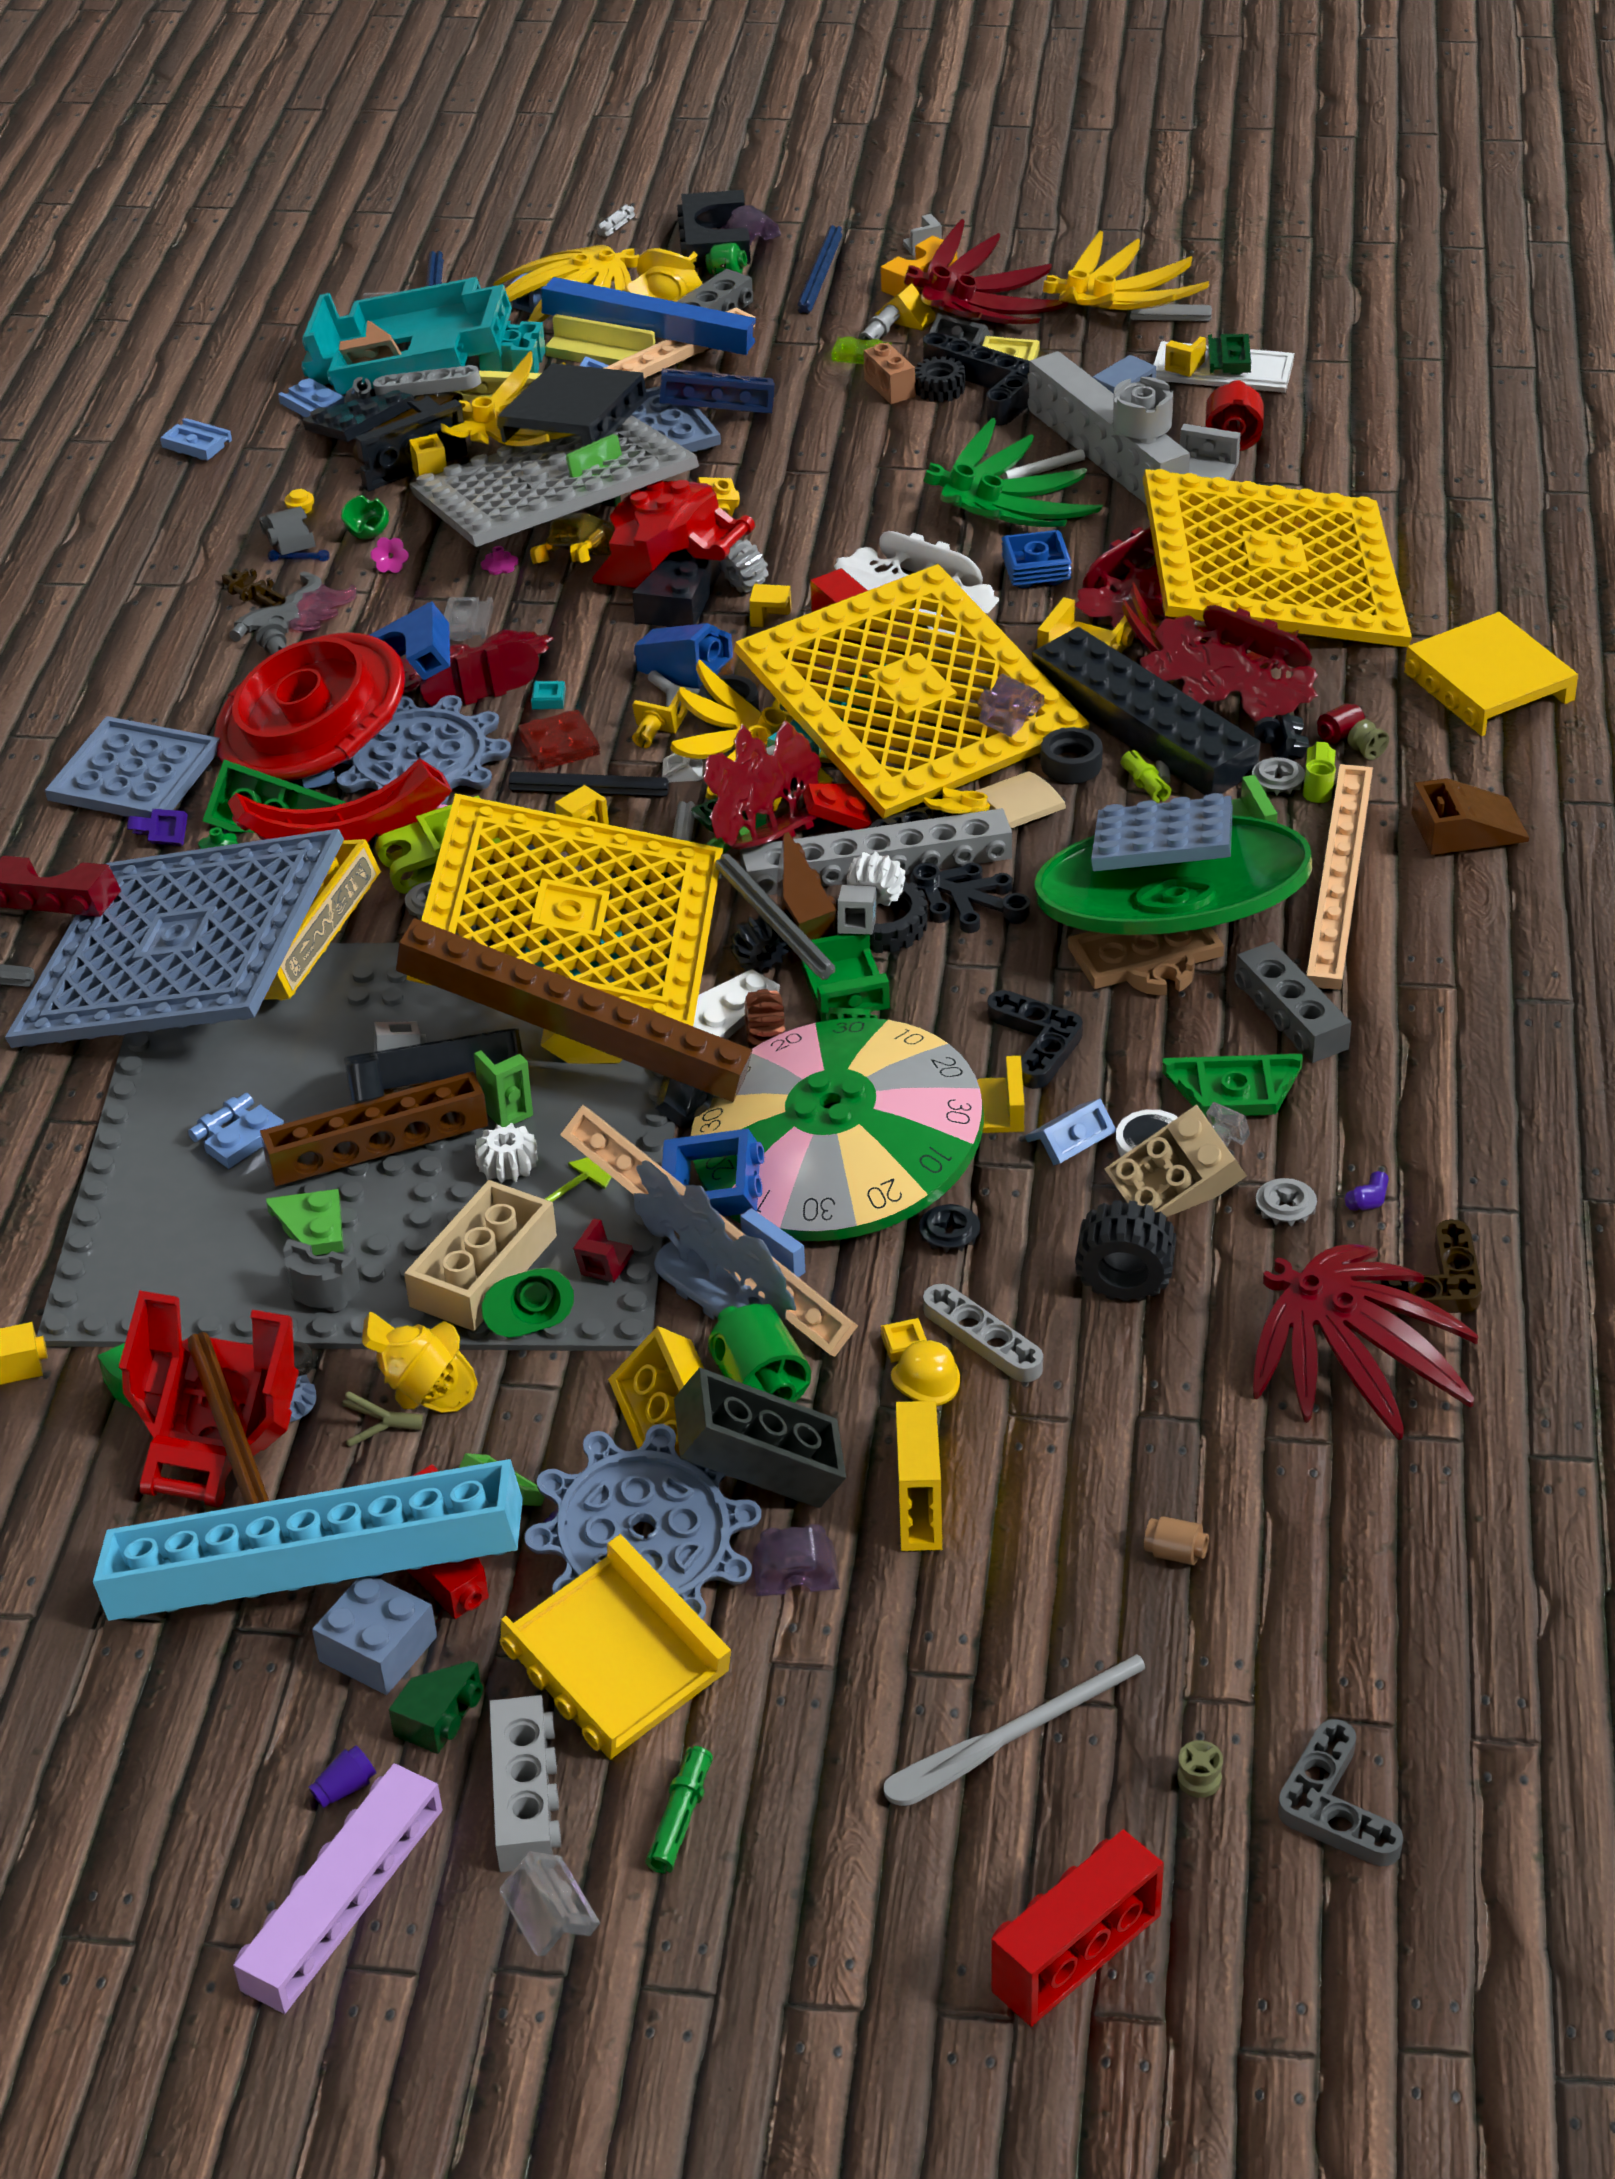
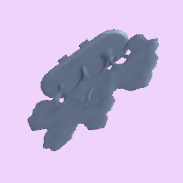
M645 1160L642 1161V1165L636 1167L642 1184L649 1194L634 1193L635 1212L641 1216L644 1225L651 1234L656 1237L667 1236L670 1238L671 1242L665 1244L657 1252L654 1265L656 1272L676 1288V1293L686 1301L691 1298L702 1306L703 1313L713 1320L718 1317L723 1309L729 1306L739 1308L751 1304H770L781 1320H786L787 1310H796L794 1297L786 1289V1278L779 1266L773 1261L771 1253L763 1240L743 1235L738 1240L732 1241L725 1232V1222L718 1211L711 1207L709 1197L702 1186L685 1185L686 1190L684 1195L681 1196L667 1175L662 1173L651 1162ZM674 1231H676L679 1234L680 1239L677 1238ZM734 1272H736L740 1276L741 1281H739L738 1277L735 1275ZM746 1279H753L757 1286L752 1290L751 1286L744 1284ZM760 1291L764 1293L765 1298L759 1295Z

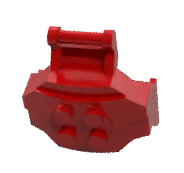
M661 480L636 489L627 495L610 515V521L615 530L609 542L611 555L592 577L593 583L637 588L671 552L685 548L694 558L722 561L729 555L730 548L755 529V522L747 515H743L739 519H733L718 505L716 493L712 490V486L707 483L689 482L687 480Z
M139 1290L118 1368L122 1370L124 1396L144 1421L154 1438L150 1443L143 1469L140 1492L151 1496L162 1493L204 1501L206 1506L219 1508L225 1496L224 1485L232 1467L188 1348V1338L182 1341L179 1298L177 1296ZM252 1309L250 1318H252L253 1345L210 1337L251 1452L255 1456L260 1451L268 1448L288 1430L292 1414L290 1405L299 1370L294 1367L292 1317ZM165 1464L209 1472L207 1485L161 1477L162 1466Z

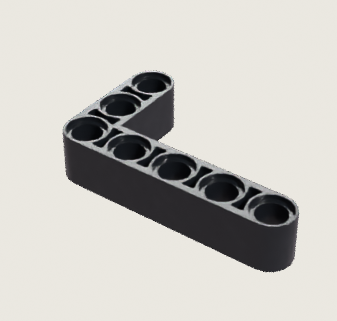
M933 332L923 337V360L928 359L931 361V357L941 359V356L946 357V360L954 358L955 362L960 361L965 367V381L990 388L987 392L988 422L995 418L996 426L1006 425L1028 408V360L943 333Z
M519 1028L503 1029L345 1057L344 1063L351 1100L361 1101L382 1097L385 1095L384 1089L442 1080L474 1071V1074H476L474 1053L480 1050L494 1065L518 1054L523 1056Z

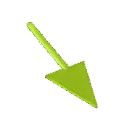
M588 1157L568 1162L570 1167L581 1174L546 1197L545 1200L554 1202L587 1178L606 1189L612 1177Z

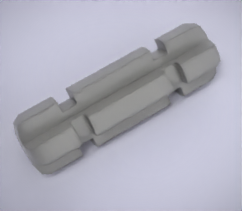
M625 204L598 224V235L607 238L635 217L634 207Z

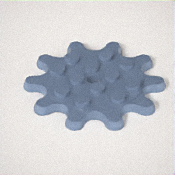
M455 695L441 698L435 706L430 708L416 707L411 698L403 696L396 712L392 716L393 720L349 761L345 760L340 763L351 765L352 768L341 773L337 777V783L341 790L346 793H352L365 788L379 790L399 777L420 758L442 772L451 789L458 786H468L477 790H483L490 785L492 773L481 765L490 761L506 759L509 756L511 745L505 739H489L486 737L487 734L497 729L499 716L495 712L487 711L474 716H464L459 713L462 700ZM417 752H422L419 754V757L416 756ZM449 796L441 803V805L447 804Z
M657 1424L649 1428L643 1445L633 1451H625L618 1448L609 1434L595 1431L588 1434L583 1441V1449L588 1457V1466L584 1471L579 1474H567L557 1469H547L539 1474L537 1488L545 1498L553 1501L558 1506V1513L552 1521L538 1523L529 1527L525 1533V1543L535 1554H554L565 1559L567 1564L566 1570L553 1584L552 1591L555 1594L607 1556V1543L621 1534L703 1620L707 1608L700 1593L703 1584L708 1581L717 1580L739 1586L751 1577L752 1565L750 1561L732 1550L729 1539L732 1534L750 1530L759 1523L761 1519L760 1506L751 1500L743 1499L736 1501L724 1497L720 1492L719 1483L726 1475L681 1459L675 1451L676 1434L667 1425ZM639 1522H647L655 1530L648 1534L647 1538H644L643 1535L634 1532L632 1527Z

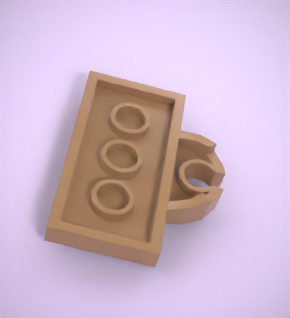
M1212 927L1175 933L1121 935L1089 931L1068 937V948L1094 989L1127 981L1135 989L1146 994L1167 995V983L1164 979H1170L1176 982L1175 989L1180 992L1192 982L1195 963L1224 956V945Z

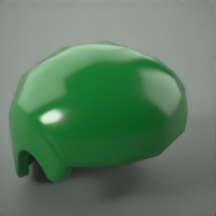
M359 495L345 504L341 510V519L349 533L354 537L372 539L384 532L389 522V511L378 498L370 501L363 495Z

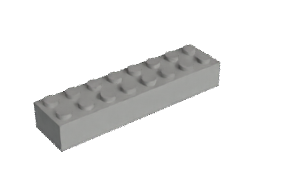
M1056 351L1029 361V398L1027 402L1029 411L1076 449H1082L1087 458L1134 494L1145 505L1147 504L1142 480L1145 469H1163L1178 474L1189 473L1190 453L1168 435L1164 434L1157 437L1156 442L1151 444L1142 443L1139 439L1116 435L1113 432L1114 394L1062 353Z

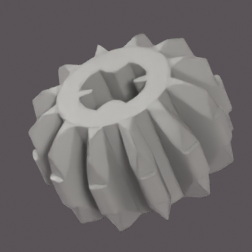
M747 539L739 540L730 548L729 555L720 561V569L724 571L725 578L730 581L731 587H736L740 593L744 591L748 593L753 590L754 584L764 583L765 578L769 576L766 569L768 564L764 561L763 554L758 551L756 545H752Z

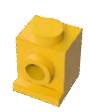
M586 785L555 802V810L558 815L609 825L606 798Z

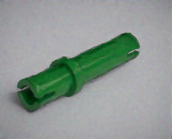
M693 1746V1748H687L681 1769L677 1777L672 1779L668 1788L670 1794L669 1801L659 1823L652 1847L645 1859L646 1865L658 1873L666 1874L667 1871L669 1873L672 1872L696 1804L702 1801L704 1796L703 1784L713 1761V1755L703 1747Z

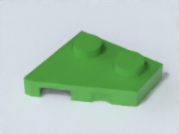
M338 1189L266 1198L269 1214L272 1217L276 1216L280 1220L283 1230L290 1238L297 1242L311 1245L313 1255L329 1254L331 1251L337 1253L344 1252L341 1203Z

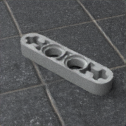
M468 365L385 375L375 379L373 387L376 396L394 390H400V392L417 396L472 389L481 384V377L477 366Z
M936 1284L926 1289L923 1295V1310L925 1316L1019 1382H1032L1042 1375L1043 1353L1038 1346L955 1288L946 1284ZM966 1318L979 1322L973 1327H964L959 1324L961 1320ZM993 1338H1001L1007 1343L1001 1347H993L987 1341Z

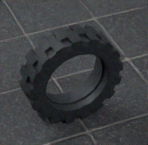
M904 882L902 894L899 896L898 901L890 903L892 906L905 910L908 913L906 916L892 923H875L873 934L869 935L870 950H873L874 953H883V950L896 952L899 951L900 947L908 948L912 946L914 940L919 941L923 937V931L927 929V900H925L924 892L922 890L918 891L916 884ZM837 898V901H836V905H837L836 920H837V928H838V898Z

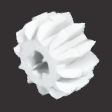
M876 851L873 855L862 852L860 857H855L850 864L846 881L847 885L876 886V906L879 903L889 906L892 901H898L899 896L902 894L905 870L900 868L899 861H891L889 855L880 856Z
M512 1122L507 1127H501L496 1124L495 1130H484L483 1136L476 1139V1165L479 1167V1172H484L487 1180L498 1178L501 1184L506 1179H512L517 1182L518 1176H530V1170L537 1167V1142L534 1139V1134L527 1132L526 1126L515 1128Z

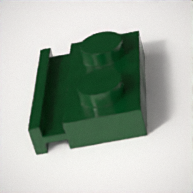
M1212 334L1208 335L1210 374H1214V370H1222L1223 373H1230L1232 375L1251 373L1249 334H1221L1220 338H1212Z

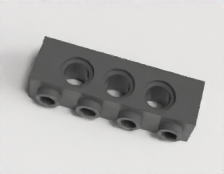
M725 269L676 302L724 312L734 308L741 310L753 302L752 277Z
M1273 941L1237 954L1236 970L1234 972L1237 986L1254 1000L1257 1008L1263 1010L1269 1016L1276 1028L1285 1033L1299 1052H1302L1314 1063L1349 1049L1351 1021Z

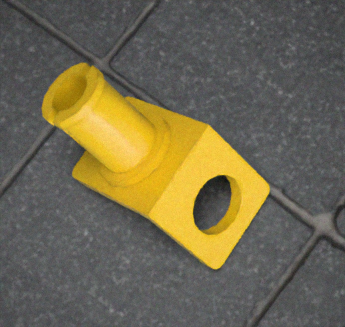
M677 693L669 707L638 700L633 702L632 707L635 721L639 727L632 735V740L637 746L642 747L646 740L644 748H649L658 730L673 734L677 732L689 711L681 703V708L677 715L680 703Z

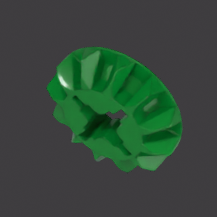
M829 1008L828 1013H821V1022L844 1018L878 1019V1015H871V1009Z

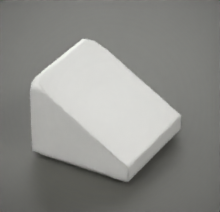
M675 753L663 759L662 777L668 778L669 782L700 781L702 779L703 762L701 759L686 758Z

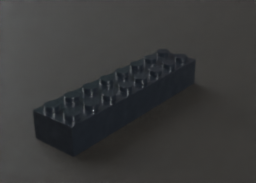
M1079 626L1032 651V663L1082 716L1154 763L1162 761L1168 766L1171 774L1205 796L1213 793L1222 794L1241 783L1242 777L1252 775L1254 766L1259 763L1260 741Z

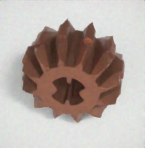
M760 989L757 992H748L744 1001V1021L747 1042L753 1049L759 1044L784 1033L785 1017L782 997L777 990L768 991V989Z

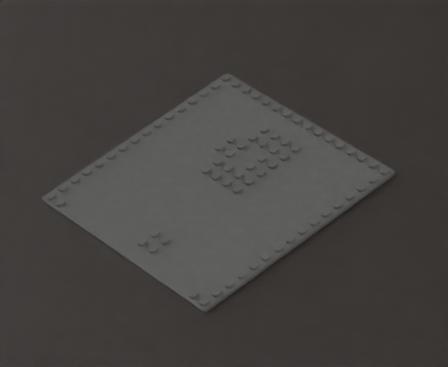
M330 943L290 999L263 1000L254 1018L222 1021L216 1024L190 1025L184 1028L158 1029L153 1032H134L124 1035L37 1337L44 1336L46 1346L117 1347L126 1341L139 1290L177 1296L179 1298L182 1341L189 1338L192 1334L205 1332L212 1338L253 1345L252 1318H250L252 1309L291 1316L294 1348L369 1349L362 1343L364 1319L369 1312L375 1313L394 1328L420 1324L431 1329L439 1323L446 1321L409 1307L404 1273L488 1181L484 1172H479L475 1157L476 1139L483 1136L484 1130H495L496 1123L488 1114V1126L276 1187L265 1161L263 1147L228 1169L206 1153L204 1141L208 1139L206 1136L198 1142H194L188 1134V1130L197 1125L199 1118L205 1114H214L223 1108L225 1101L231 1097L238 1098L244 1093H248L254 1101V1105L246 1109L247 1111H251L261 1104L282 1119L284 1124L367 1101L351 1100L344 1058L374 1052V1022L417 1021L420 1034H426V1043L503 1029L519 1028L523 1057L528 1061L533 1116L514 1124V1127L526 1126L527 1132L534 1134V1139L537 1142L538 1160L537 1167L530 1170V1176H518L517 1182L512 1179H506L502 1185L545 1199L581 1174L570 1167L568 1162L583 1159L587 1156L560 1134L582 1105L593 1111L662 1167L664 1140L674 1139L676 1123L655 1109L664 1075L622 1060L620 1063H567L541 1046L543 1028L436 986L408 981L407 975L396 971L399 943ZM636 945L629 947L633 952L640 950ZM525 947L520 948V950L525 954ZM670 952L665 953L664 955H665L667 958H669V953H670ZM651 960L644 962L648 967L655 965ZM631 967L625 969L629 975L636 973ZM611 975L605 978L609 983L616 981ZM665 975L660 976L663 981L665 980ZM647 983L640 985L644 990L651 988ZM435 1081L384 1089V1094L389 1095ZM229 1120L228 1122H226L225 1124H223L221 1127H222V1128H225L226 1126L230 1125V1124L233 1123L234 1121H233V1120ZM495 1178V1179H492V1180H491V1181L500 1183V1181H499L498 1178ZM587 1178L553 1202L557 1236L528 1270L549 1268L560 1272L569 1280L574 1290V1304L570 1314L561 1323L552 1327L516 1337H505L496 1334L487 1327L485 1321L475 1331L446 1321L453 1325L460 1337L459 1350L634 1351L654 1329L659 1274L656 1272L654 1260L657 1252L663 1246V1237H656L651 1234L644 1225L641 1216L635 1212L634 1195L614 1178H611L606 1189ZM334 1189L339 1190L344 1252L338 1253L356 1258L361 1291L352 1300L348 1301L347 1306L343 1310L331 1312L326 1308L309 1307L293 1300L285 1267L283 1248L287 1239H294L285 1233L280 1220L276 1216L272 1217L269 1214L266 1198ZM594 1218L602 1220L607 1240L632 1245L634 1254L614 1283L583 1276L580 1273L573 1247Z

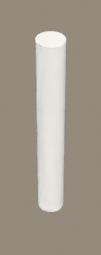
M1082 449L1010 469L1003 473V479L1028 477L1085 460V454Z

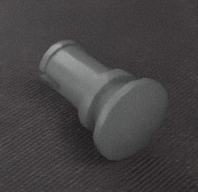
M363 377L356 378L353 382V387L345 395L344 403L359 398H370V381L366 378L365 382L362 383Z
M269 622L257 630L255 639L258 645L271 655L287 647L285 629L280 623Z

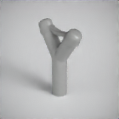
M655 670L651 671L648 675V680L666 694V707H669L679 688L683 686L674 685ZM685 687L686 690L697 695L700 690L698 688Z

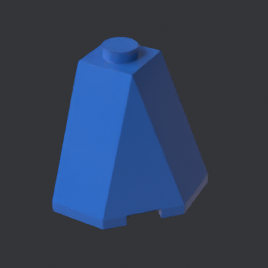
M708 623L652 629L635 644L634 654L636 656L637 671L649 675L651 671L655 670L676 685L700 689L703 683L696 671L698 660L700 659L710 670L718 675L733 660L732 635Z

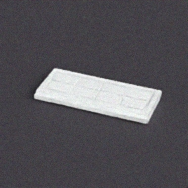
M1162 341L1154 362L1156 378L1165 382L1221 387L1230 384L1234 380H1240L1255 390L1285 393L1293 366L1294 353L1250 349L1251 373L1232 375L1230 373H1223L1222 370H1214V374H1210L1208 345H1206L1205 362L1188 377L1165 370V348L1168 342Z

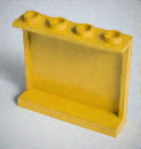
M1500 612L1408 645L1406 661L1404 663V672L1410 678L1415 680L1480 736L1486 735L1488 718L1547 695H1554L1563 704L1575 700L1578 673Z
M621 1534L607 1543V1556L519 1620L513 1623L507 1616L501 1619V1638L499 1641L507 1656L512 1660L518 1659L527 1668V1674L532 1683L540 1690L545 1688L554 1698V1703L560 1714L567 1720L573 1719L582 1729L586 1742L596 1751L601 1749L610 1760L729 1671L731 1649Z

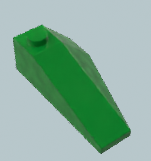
M223 760L202 821L232 832L255 833L250 829L248 831L241 829L232 820L233 813L228 805V801L235 793L257 803L285 809L307 810L326 808L347 802Z

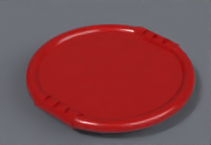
M350 632L328 634L303 640L275 652L257 665L228 694V698L218 715L214 730V737L220 738L217 747L218 758L222 763L223 760H227L287 782L317 775L345 760L349 761L393 720L392 716L399 706L405 686V671L400 656L388 643L379 638Z

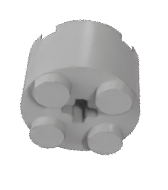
M1140 377V382L1131 383V379H1127L1117 384L1114 388L1113 432L1118 436L1139 439L1140 442L1145 444L1156 442L1157 437L1167 433L1172 426L1173 391H1170V386L1165 381L1152 377Z

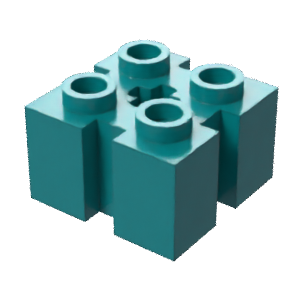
M508 321L499 351L478 355L480 371L513 372L528 352L531 351L533 363L530 373H538L539 362L542 363L546 352L543 322L521 321L520 325H515Z

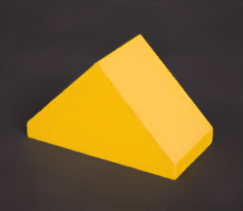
M913 284L906 287L875 313V316H877L887 305H894L899 310L897 314H900L899 319L894 324L923 331L936 319L935 312L929 305L922 302L921 294Z

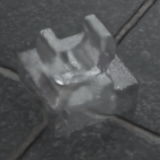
M1216 1102L1212 1103L1206 1115L1226 1147H1228L1231 1140L1243 1145L1250 1135L1246 1116Z

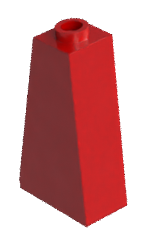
M431 1464L413 1476L438 1472V1470ZM479 1557L469 1558L456 1563L446 1562L429 1565L416 1570L406 1569L454 1619H457L467 1611L476 1609L483 1601L489 1598L485 1570Z

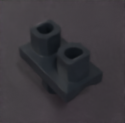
M1287 713L1285 715H1276L1275 718H1262L1254 725L1253 732L1255 738L1261 743L1270 744L1274 758L1287 759L1288 756L1302 759L1309 747L1308 737L1301 736L1304 726L1301 717Z

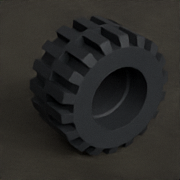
M1121 1200L1113 1201L1112 1205L1106 1203L1098 1205L1097 1210L1092 1209L1087 1213L1086 1219L1082 1220L1080 1226L1075 1270L1077 1275L1081 1276V1282L1085 1286H1092L1091 1291L1098 1295L1101 1293L1105 1294L1107 1299L1114 1300L1119 1298L1124 1302H1130L1131 1299H1137L1138 1301L1146 1300L1147 1295L1154 1297L1160 1293V1288L1165 1289L1167 1287L1169 1278L1172 1276L1176 1233H1173L1174 1226L1170 1221H1166V1216L1162 1212H1154V1207L1147 1204L1144 1206L1137 1205V1201L1129 1200V1203H1122Z

